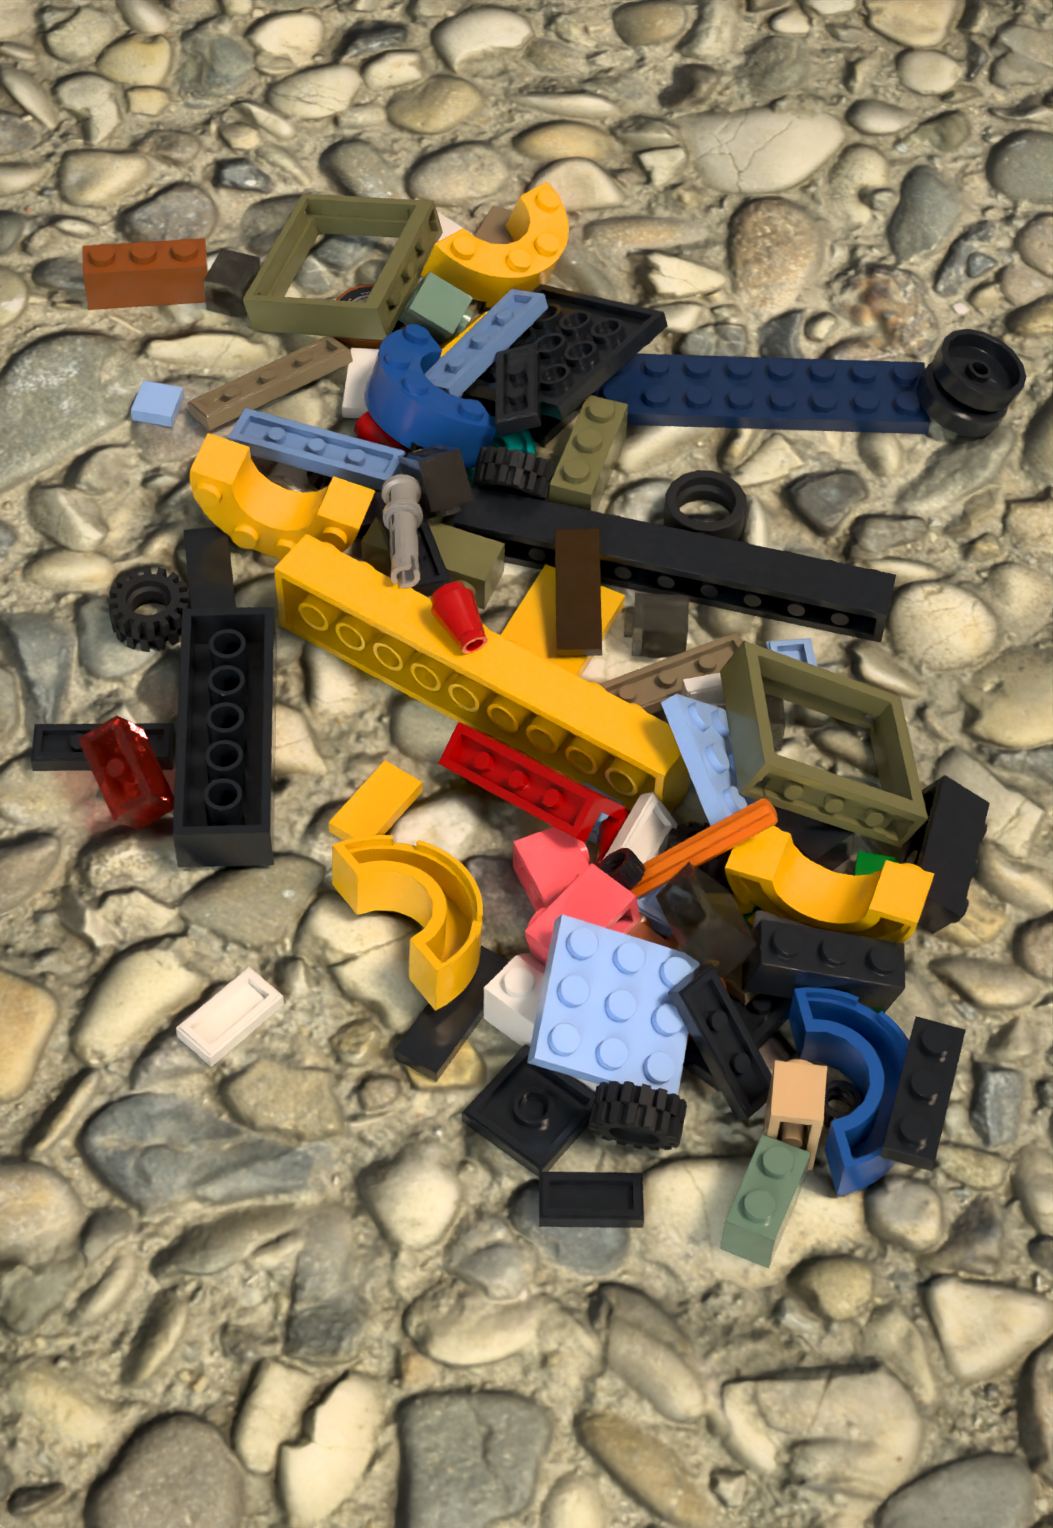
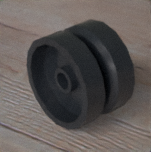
M972 329L956 330L943 339L935 352L933 361L928 364L921 375L916 391L919 403L923 409L940 426L958 435L980 437L989 435L999 426L1007 414L1008 407L1016 400L1024 388L1026 372L1022 361L1014 350L1000 339L983 331Z

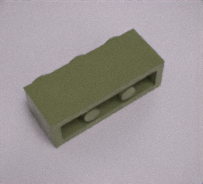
M592 395L584 401L550 482L549 502L576 506L597 512L626 440L628 404Z
M375 517L361 542L362 561L369 563L375 570L391 578L390 552L377 517ZM427 519L451 582H462L465 588L471 589L477 607L485 609L504 573L505 543Z

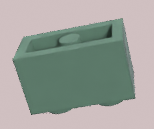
M429 272L417 284L398 320L405 325L418 324L425 326L436 343L440 345L449 337L457 333L461 334L473 315V312L467 309L473 297Z
M762 1134L726 1217L720 1246L721 1250L766 1268L770 1267L804 1185L811 1156L810 1152Z

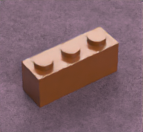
M205 238L82 246L83 279L88 310L211 302Z

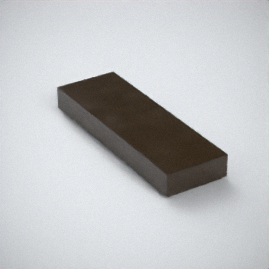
M599 528L555 529L557 657L602 656Z

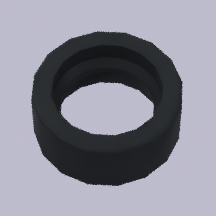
M696 470L682 474L670 484L665 493L664 526L737 541L745 524L746 495L740 484L728 475L716 471ZM705 500L720 504L729 511L730 515L715 522H699L687 517L679 508L689 502Z

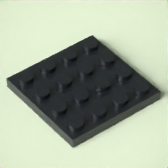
M540 284L532 292L545 295L548 309L509 349L537 343L541 360V414L564 420L591 394L599 390L601 385L619 369L623 368L639 351L649 345L668 325L665 314L662 311ZM496 360L487 368L484 374L480 375L463 392L464 394L495 402Z

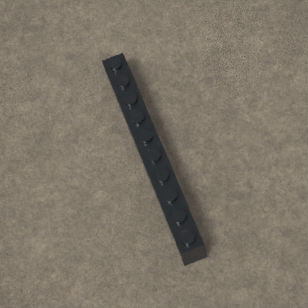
M468 484L465 487L453 520L454 528L505 543L504 562L542 570L545 564L555 568V529L599 528L601 583L880 643L896 579V574L881 572L876 569L862 568L833 560H824L790 551L767 548L747 542L729 540L704 533L686 531L661 524L648 523L619 515H610L576 506L553 503Z

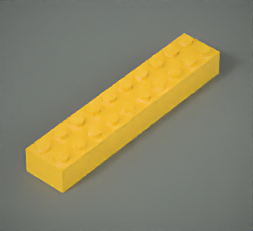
M308 534L275 566L279 626L456 722L459 721L489 734L581 784L585 781L622 802L627 812H631L641 794L654 792L671 815L688 793L690 774L670 725L647 713L641 706L618 698L607 692L601 685L578 677L567 671L561 664L540 657L529 651L521 643L510 641L489 630L484 624L485 635L488 639L485 646L473 653H463L460 646L456 644L432 615L431 608L433 605L430 598L413 590L411 587H399V581L396 585L393 584L390 577L375 570L369 563L358 561L340 552L334 545L328 542H321Z

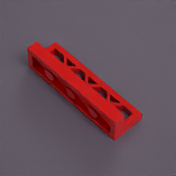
M459 721L438 764L583 842H586L600 812L620 820L626 809L625 806L489 734Z

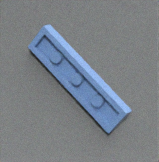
M511 289L424 376L433 385L446 393L461 397L463 392L480 375L484 374L487 368L496 360V353L509 349L548 309L545 295Z
M248 408L243 410L228 437V440L250 447V453L253 456L329 477L335 476L382 491L384 482L391 476L400 474L405 465V451Z

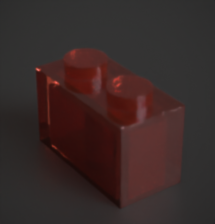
M116 715L78 739L114 821L141 830L174 810V795L142 726Z

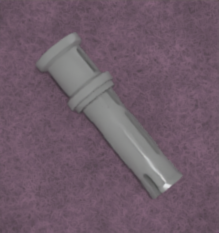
M406 474L391 476L382 485V499L386 503L383 509V523L390 531L391 581L396 585L399 574V587L401 588L413 587L420 580L417 529L423 520V511L418 504L421 498V486L414 477Z

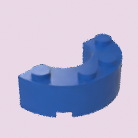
M408 324L406 328L389 334L380 345L364 392L365 404L370 415L388 435L410 449L412 444L415 443L432 451L430 459L454 466L475 468L479 449L483 446H491L497 431L494 420L480 401L463 399L448 394L433 385L424 376L439 360L442 349L425 326Z
M794 988L788 1020L799 1059L808 1062H820L838 1069L853 1082L858 1092L862 1094L863 1103L850 1115L831 1121L824 1150L837 1196L849 1194L876 1182L896 1164V1161L881 1158L880 1156L909 1039L886 1013L881 1011L877 1014L870 1008L858 1003L859 997L828 988Z

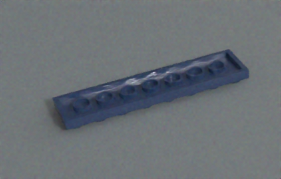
M637 353L623 368L619 369L601 385L599 390L594 392L596 397L628 404L627 425L928 434L930 417L919 403L916 391L919 379L925 371V362Z

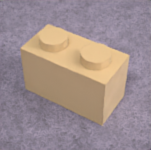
M793 1059L787 1062L775 1060L765 1109L763 1135L810 1152L808 1170H812L824 1122L827 1066L813 1065L801 1059Z

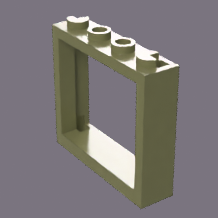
M302 194L293 212H290L280 235L276 237L272 249L265 261L260 265L259 272L250 288L246 290V295L243 298L244 310L249 315L254 331L384 340L392 333L421 276L434 244L439 241L443 233L434 201ZM319 233L399 238L366 302L284 297Z
M742 642L720 670L739 794L755 800L766 798L773 806L902 848L903 844L913 836L928 817L901 697L750 642ZM765 694L868 729L881 789L775 754ZM867 714H871L876 717L874 719H870L865 716Z

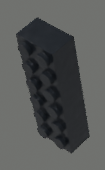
M274 607L182 609L173 840L178 867L274 865L277 633Z

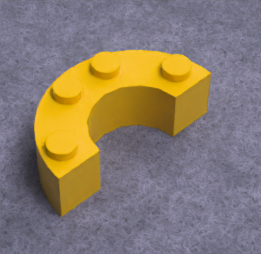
M545 182L519 197L505 226L513 238L514 242L492 244L476 238L464 228L434 244L421 275L425 277L431 272L470 295L474 300L485 302V307L489 308L496 305L511 289L532 292L540 284L546 285L566 247L569 234L567 213L559 194L548 182Z
M207 433L194 460L189 477L194 499L208 518L228 534L237 546L275 556L280 561L306 534L321 542H328L334 545L340 552L345 551L357 537L375 493V490L333 476L327 487L317 492L302 493L285 489L271 482L258 471L251 459L250 447Z
M772 826L733 847L725 866L728 883L743 904H749L751 900L764 912L813 928L898 943L906 942L914 934L934 877V873L924 871L917 865L911 863L899 864L888 860L885 861L882 869L870 875L853 876L836 873L803 856L794 845L791 833L781 831L776 826Z
M368 835L333 844L332 885L357 915L374 910L395 911L410 916L421 924L424 929L410 938L409 979L435 1011L454 1000L472 980L481 954L483 903L479 887L467 868L451 854L421 840H418L416 846L393 842V835Z

